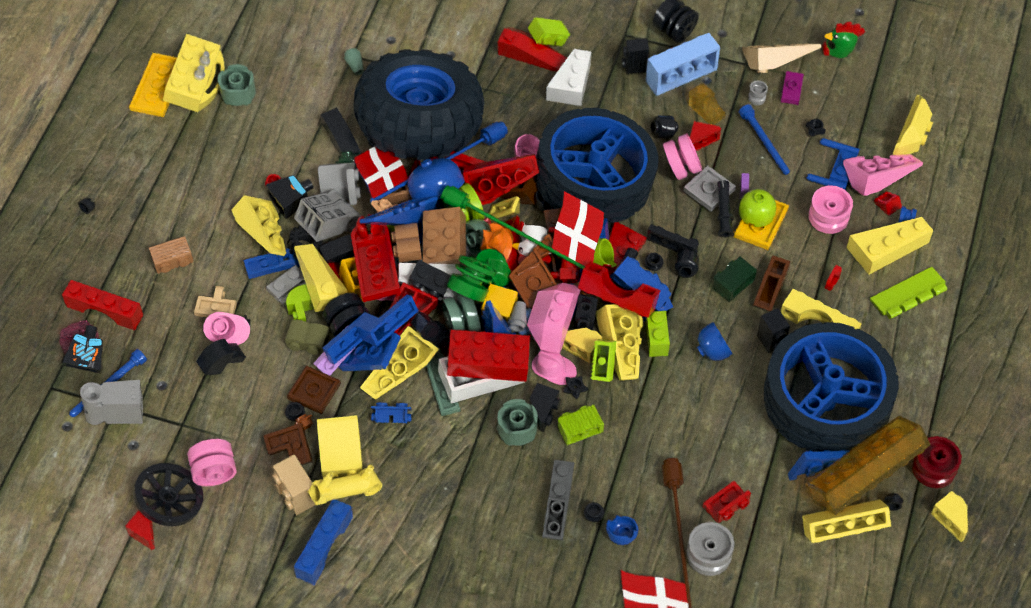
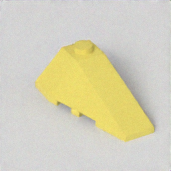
M244 195L231 210L236 222L270 254L285 256L284 239L280 236L282 229L277 223L279 215L272 201Z
M313 244L294 247L315 312L323 311L330 301L348 293L346 287Z
M605 305L596 311L599 332L603 336L602 339L617 341L614 368L620 381L638 379L640 365L639 345H641L642 341L640 332L643 327V318L631 310L620 308L619 305Z
M408 326L401 334V339L387 368L373 370L360 388L376 400L427 366L439 349Z

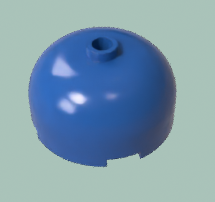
M446 158L427 159L412 171L408 178L407 186L412 199L437 196L439 200L447 185L459 189L464 184L465 179L458 165L452 160Z

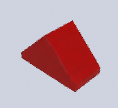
M694 121L690 139L695 150L698 151L720 140L721 128L720 126Z
M138 510L125 526L127 533L144 546L153 550L155 549L152 521L147 519Z

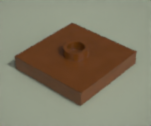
M306 365L289 391L287 399L292 402H298L304 407L322 414L339 388L341 381Z

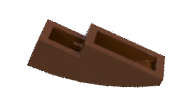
M772 255L753 306L769 312L772 311L791 261Z

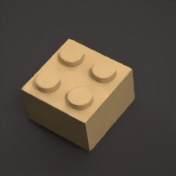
M295 455L273 466L274 474L272 477L276 483L274 486L279 495H284V502L289 511L293 510L297 516L315 506V503L308 494V490L313 483Z

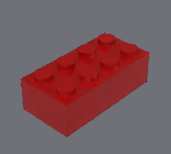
M451 330L447 376L526 382L530 336Z

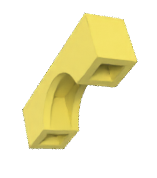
M792 289L781 308L784 318L796 324L803 320L814 319L822 323H842L855 327L854 329H860L862 325L856 319L848 317L837 309H832L821 301L814 300L806 296L805 293Z

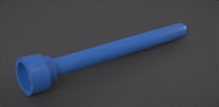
M750 104L743 106L739 110L742 119L749 121L782 173L788 175L790 172L789 168L755 119L754 109Z
M136 349L131 353L130 360L104 382H117L134 366L137 367L144 364L147 358L139 349ZM82 401L69 412L71 417H76L84 410Z

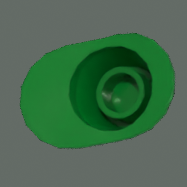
M485 249L478 253L477 259L486 262L497 271L494 277L486 275L493 280L491 284L500 287L507 285L510 282L509 275L511 270L504 256L495 249ZM484 283L485 286L489 288L490 284Z

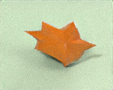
M497 222L489 224L490 230H483L480 249H495L507 261L513 245L512 231L503 228Z

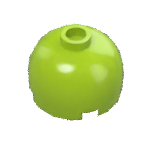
M754 189L747 192L740 201L738 211L740 218L746 224H754V227L770 224L776 214L775 199L769 192L762 189Z

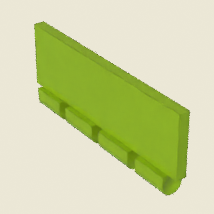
M930 267L871 297L870 301L883 316L886 315L889 319H892L902 314V311L906 312L918 306V303L922 304L933 298V295L937 296L947 291L946 281L933 267Z

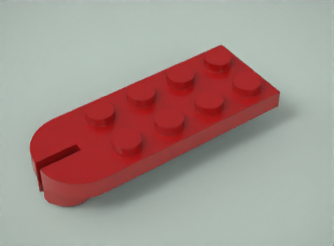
M364 216L359 217L355 228L352 230L351 239L363 302L400 294V284L388 226L370 224L371 234H369L367 224L360 223V219H363Z

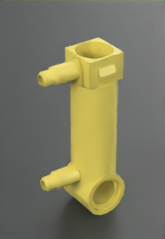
M368 465L367 468L358 474L332 479L333 475L328 473L323 479L313 482L308 490V494L315 505H321L330 500L363 493L366 496H371L380 491L383 485L374 472V467Z

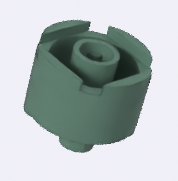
M241 64L228 66V69L222 70L218 75V85L224 103L234 106L249 105L256 94L252 71Z
M522 399L509 400L503 404V407L498 412L497 421L498 433L502 440H504V443L506 445L519 446L532 442L537 433L538 415L535 407Z

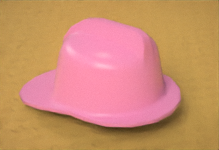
M215 312L206 318L203 331L210 341L215 342L220 339H226L228 344L237 343L239 345L248 339L250 326L239 315Z
M539 351L532 361V369L535 374L558 385H567L566 377L573 378L577 374L575 365L561 354L557 355Z

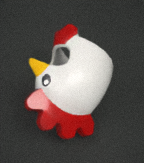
M520 221L517 225L519 231L540 242L548 235V230L541 226L525 225L523 221ZM521 235L522 242L513 243L512 245L519 253L518 264L527 258L537 246V244ZM547 255L542 260L544 263L549 264L551 257Z

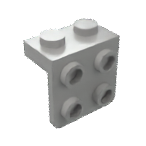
M355 162L325 164L318 167L321 194H328L331 190L335 189L345 200L349 199L350 205L358 203V198H361V189L357 187L359 170L355 169Z

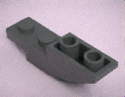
M554 460L542 538L563 541L574 462Z

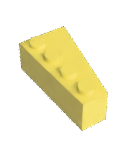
M922 217L850 235L847 249L870 275L928 244L933 229Z

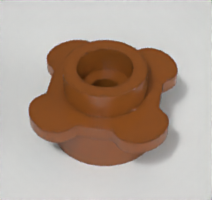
M304 414L298 417L294 425L302 423L304 430L308 429L314 424L311 418L312 415L307 416Z

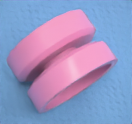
M687 133L678 137L680 149H678L673 140L663 143L668 163L678 180L687 177L686 165L693 174L703 171L696 150Z
M837 186L819 188L812 197L809 209L811 225L818 231L827 234L838 233L845 229L853 208V200L850 194Z
M205 440L192 446L187 453L192 479L197 485L215 486L223 484L232 479L237 472L231 444L226 440Z

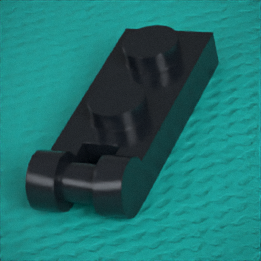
M653 224L648 228V241L677 253L682 250H691L696 254L698 253L699 241L697 239L684 238L680 234L672 233Z

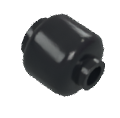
M659 115L651 121L650 131L657 139H670L678 131V123L671 115Z
M682 250L677 253L674 262L676 274L684 278L696 275L699 269L698 255L691 250Z

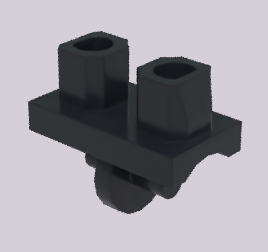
M579 294L574 324L575 329L588 328L591 331L594 330L598 297Z

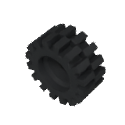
M299 225L298 228L294 227L293 231L291 230L287 249H290V254L294 253V257L297 258L294 247L305 245L299 241H307L318 250L322 246L323 240L316 242Z

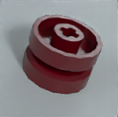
M934 436L925 439L919 445L913 459L912 470L914 476L921 484L935 489L946 487L952 483L961 465L962 455L960 449L953 441L945 437Z

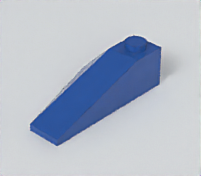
M433 196L411 199L360 219V223L391 226L417 223V227H420L423 222V211L433 210L438 198Z
M490 300L486 301L485 310L482 312L483 315H481L482 331L516 335L515 332H511L509 325Z

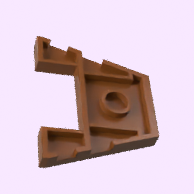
M548 234L541 242L552 248L553 239ZM539 245L509 275L512 285L518 292L521 300L526 303L527 309L533 308L538 291L557 285L542 258L552 252ZM581 290L580 294L586 295L585 292Z

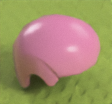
M532 134L520 136L514 146V155L519 157L535 154L536 156L540 140Z

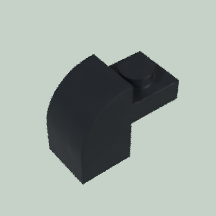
M220 339L207 346L196 362L205 375H217L222 373L228 363L243 362L246 356L237 343L228 344L226 339Z

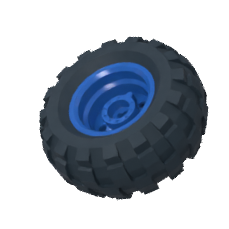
M410 49L399 50V53L396 54L387 53L382 55L380 60L372 61L367 66L355 87L354 115L364 136L368 141L374 142L376 148L383 152H393L395 157L404 159L412 157L417 158V160H427L431 157H448L450 152H459L466 147V144L476 135L482 124L485 100L477 77L469 71V67L462 61H454L452 56L444 53H433L432 50L421 49V51H411Z

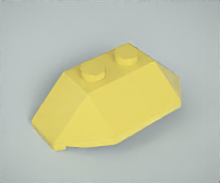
M916 95L895 145L893 155H907L918 152L920 146L926 143L928 135H925L926 131L930 132L933 122L930 121L932 112L921 95Z

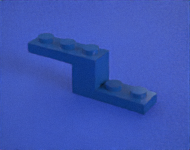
M406 294L379 318L364 312L323 347L329 362L335 365L362 341L376 347L419 311L412 296Z

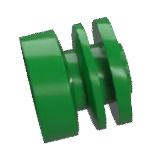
M460 255L458 260L464 265L456 264L455 268L462 273L461 275L451 274L447 287L465 297L484 302L489 290L482 284L483 282L493 283V280L486 275L494 277L497 271L482 260Z

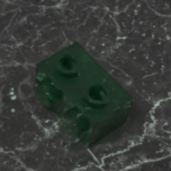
M740 256L735 261H730L725 270L719 271L714 276L713 289L728 302H731L755 281L757 269Z

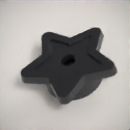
M582 376L566 377L567 386L563 390L564 393L572 394L575 399H578L580 393L588 391V388L583 383Z

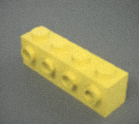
M880 499L802 516L804 535L812 543L891 526L889 507Z

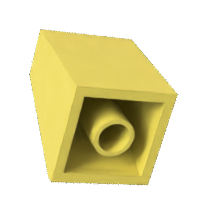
M347 416L317 419L322 477L324 478L328 473H331L333 475L332 479L355 475L362 471L358 417Z

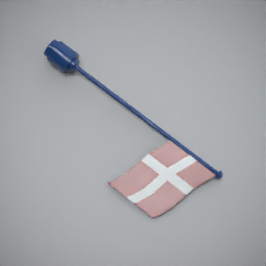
M500 121L483 128L480 134L481 139L446 159L451 160L481 142L489 146L505 138V135L508 133L506 125ZM375 146L354 158L356 168L359 170V174L368 186L371 194L370 203L380 200L408 184V176L404 165L399 157H395L393 152H383Z

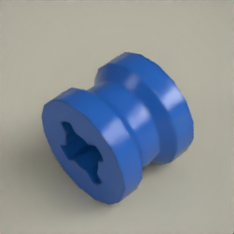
M902 206L898 223L915 219L917 209L909 210Z

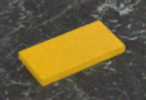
M152 53L130 103V111L160 117L165 116L170 104L163 101L165 88L177 57Z

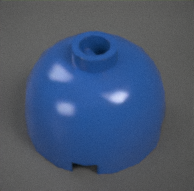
M714 322L701 329L698 334L700 345L697 346V349L702 357L706 355L712 361H722L733 354Z

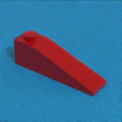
M512 27L504 28L498 40V55L554 72H558L567 57L550 46L537 44L528 32Z
M535 154L483 162L464 167L463 170L465 182L473 187L482 205L492 203L501 195L508 193L517 185L540 173Z

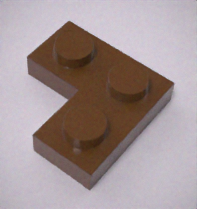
M302 423L263 435L268 455L271 456L288 450L289 457L295 455L301 466L313 462Z

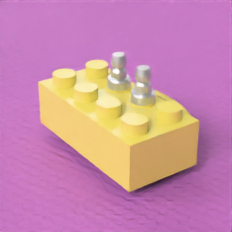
M186 34L166 85L163 101L195 112H199L211 103L220 90L217 83L210 94L206 93L214 80L216 64H219L220 71L225 70L223 56L220 51L221 45Z

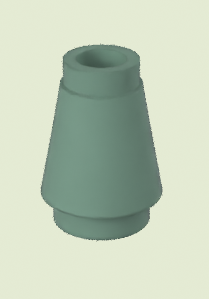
M356 48L347 50L344 53L345 61L355 75H361L365 71L361 52Z

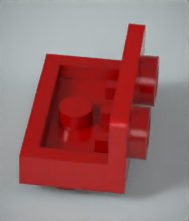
M733 481L706 500L702 507L717 523H721L723 520L728 521L733 517L734 512L738 509L743 510L749 505L751 492L749 490L744 492Z

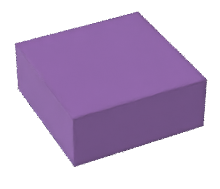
M742 173L740 199L749 191V174Z

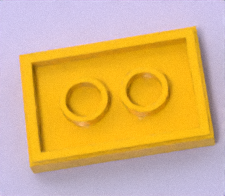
M775 200L776 214L773 221L766 226L754 227V224H746L741 219L734 238L769 251L789 209V205Z

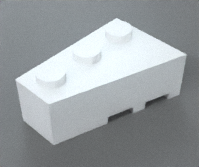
M574 49L546 87L547 101L582 105L591 66V51Z

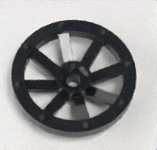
M159 463L147 467L138 476L133 489L134 501L139 511L150 521L163 526H180L190 522L196 517L203 504L202 486L193 482L189 470L176 464ZM165 473L163 487L157 482L153 476L154 474ZM171 474L183 478L175 487L171 486ZM146 479L149 481L155 492L142 488V485ZM187 484L191 486L194 494H178ZM143 496L156 500V502L148 506ZM195 501L191 510L178 503ZM161 507L164 509L165 515L159 514L155 510ZM171 508L183 515L172 517Z

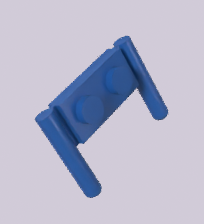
M822 138L820 140L821 145L840 151L829 179L808 174L807 180L824 186H837L845 190L849 178L843 162L845 159L857 157L860 149Z

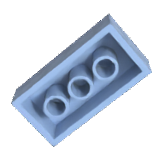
M707 33L688 42H683L674 48H669L658 55H653L648 58L646 83L655 95L658 96L716 71L720 46L711 34Z

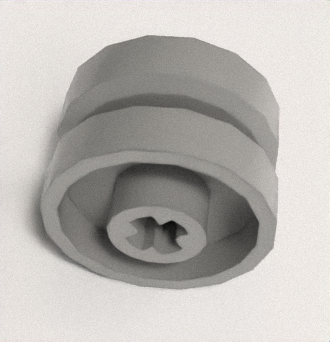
M707 522L695 527L690 534L686 553L688 563L693 570L707 576L719 575L725 571L731 563L734 549L733 536L726 527L719 523Z

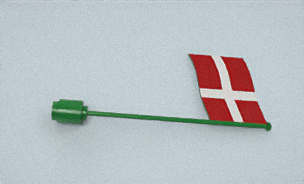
M447 185L441 194V199L444 200V203L451 207H460L461 209L469 207L581 269L590 261L594 262L595 249L603 229L604 212L565 191L563 206L554 231L552 248L470 204V199H468L469 194L454 186L450 187Z

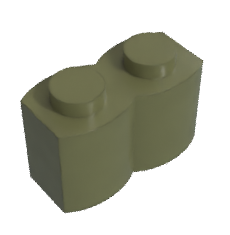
M292 320L285 338L286 345L293 351L306 350L313 355L322 354L324 352L323 347L328 343L330 330L329 327L322 324H310L302 320Z

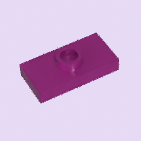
M786 71L781 102L799 105L804 74Z

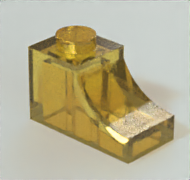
M702 82L689 91L688 105L706 122L715 125L725 118L726 113L719 106L715 93Z

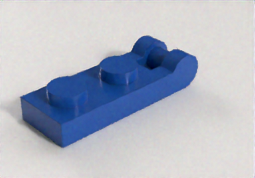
M286 249L285 256L269 253L244 260L249 279L290 269L294 265L299 268L300 265L298 259L294 257V253L290 254V249Z

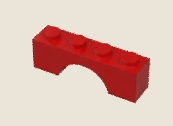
M591 261L583 268L578 289L583 290L587 294H593L606 302H612L619 305L622 309L631 310L637 313V315L647 318L654 312L661 291L644 283L634 290L621 289L610 279L608 268Z
M73 280L69 282L62 294L66 307L82 313L87 309L100 311L112 318L117 325L132 330L137 328L143 317L140 303Z

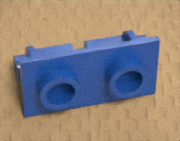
M376 403V406H371V409L375 410V413H371V421H375V423H389L390 416H393V423L407 424V422H411V414H408V411H412V408L408 407L406 403H396V407L388 406V403Z

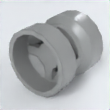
M757 80L751 83L748 100L751 104L762 105L766 101L768 86L765 82Z

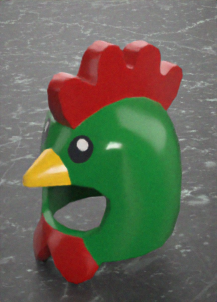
M850 21L845 24H837L830 33L824 35L827 38L822 44L824 56L831 55L836 58H846L853 52L858 37L865 33V29L861 28L860 24L852 25ZM831 40L833 43H835L836 47L834 49H831L828 45V41Z

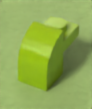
M306 284L295 287L288 294L286 299L288 315L293 314L294 320L307 322L305 311L313 310L314 307Z

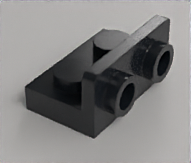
M418 260L408 281L411 282V286L419 290L423 288L429 291L428 294L439 298V296L443 298L448 289L447 283L451 275Z

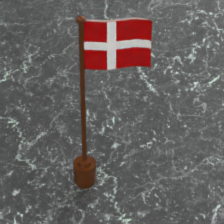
M668 458L663 461L662 474L664 486L673 490L684 583L661 577L634 575L621 570L625 608H692L677 489L684 484L682 464L677 458Z

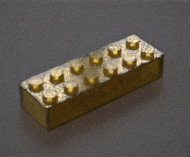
M898 416L805 483V486L815 504L836 515L843 512L851 503L859 500L866 492L874 489L877 484L890 477L900 467L907 465L915 456L923 453L930 446V442L921 425Z

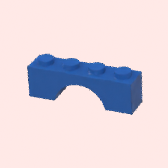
M336 499L331 501L294 566L297 578L312 585L316 584L325 567V561L333 542L340 534H344L353 518L350 505Z

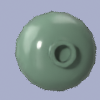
M472 219L466 222V247L469 255L475 258L479 252L483 251L480 249L483 230H490L489 224L480 219Z

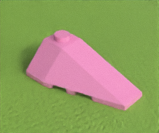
M911 154L890 155V158L887 159L880 156H874L873 159H865L864 156L845 159L843 164L852 188L857 190L859 194L867 196L881 191L921 167L923 162Z

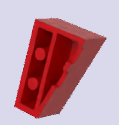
M403 282L400 287L401 293L396 295L390 308L408 294L412 296L419 310L418 312L429 314L438 306V298ZM417 313L413 315L408 321H406L401 327H399L394 333H397L399 336H401V334L405 331V329L408 326L414 329L410 323L417 315Z

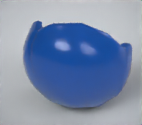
M617 515L612 521H607L606 531L612 542L617 545H627L637 538L638 525L634 519L628 516Z

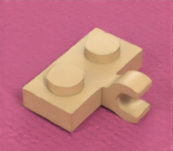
M216 286L214 297L198 296L194 314L200 317H208L215 312L234 314L237 306L236 300L224 299V287Z

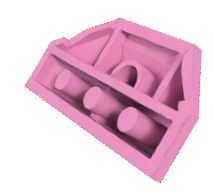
M560 283L538 291L527 327L541 351L560 355L581 292L578 286Z

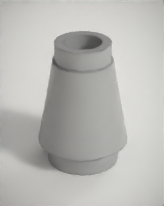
M515 302L508 320L509 328L512 331L521 332L527 326L526 303Z

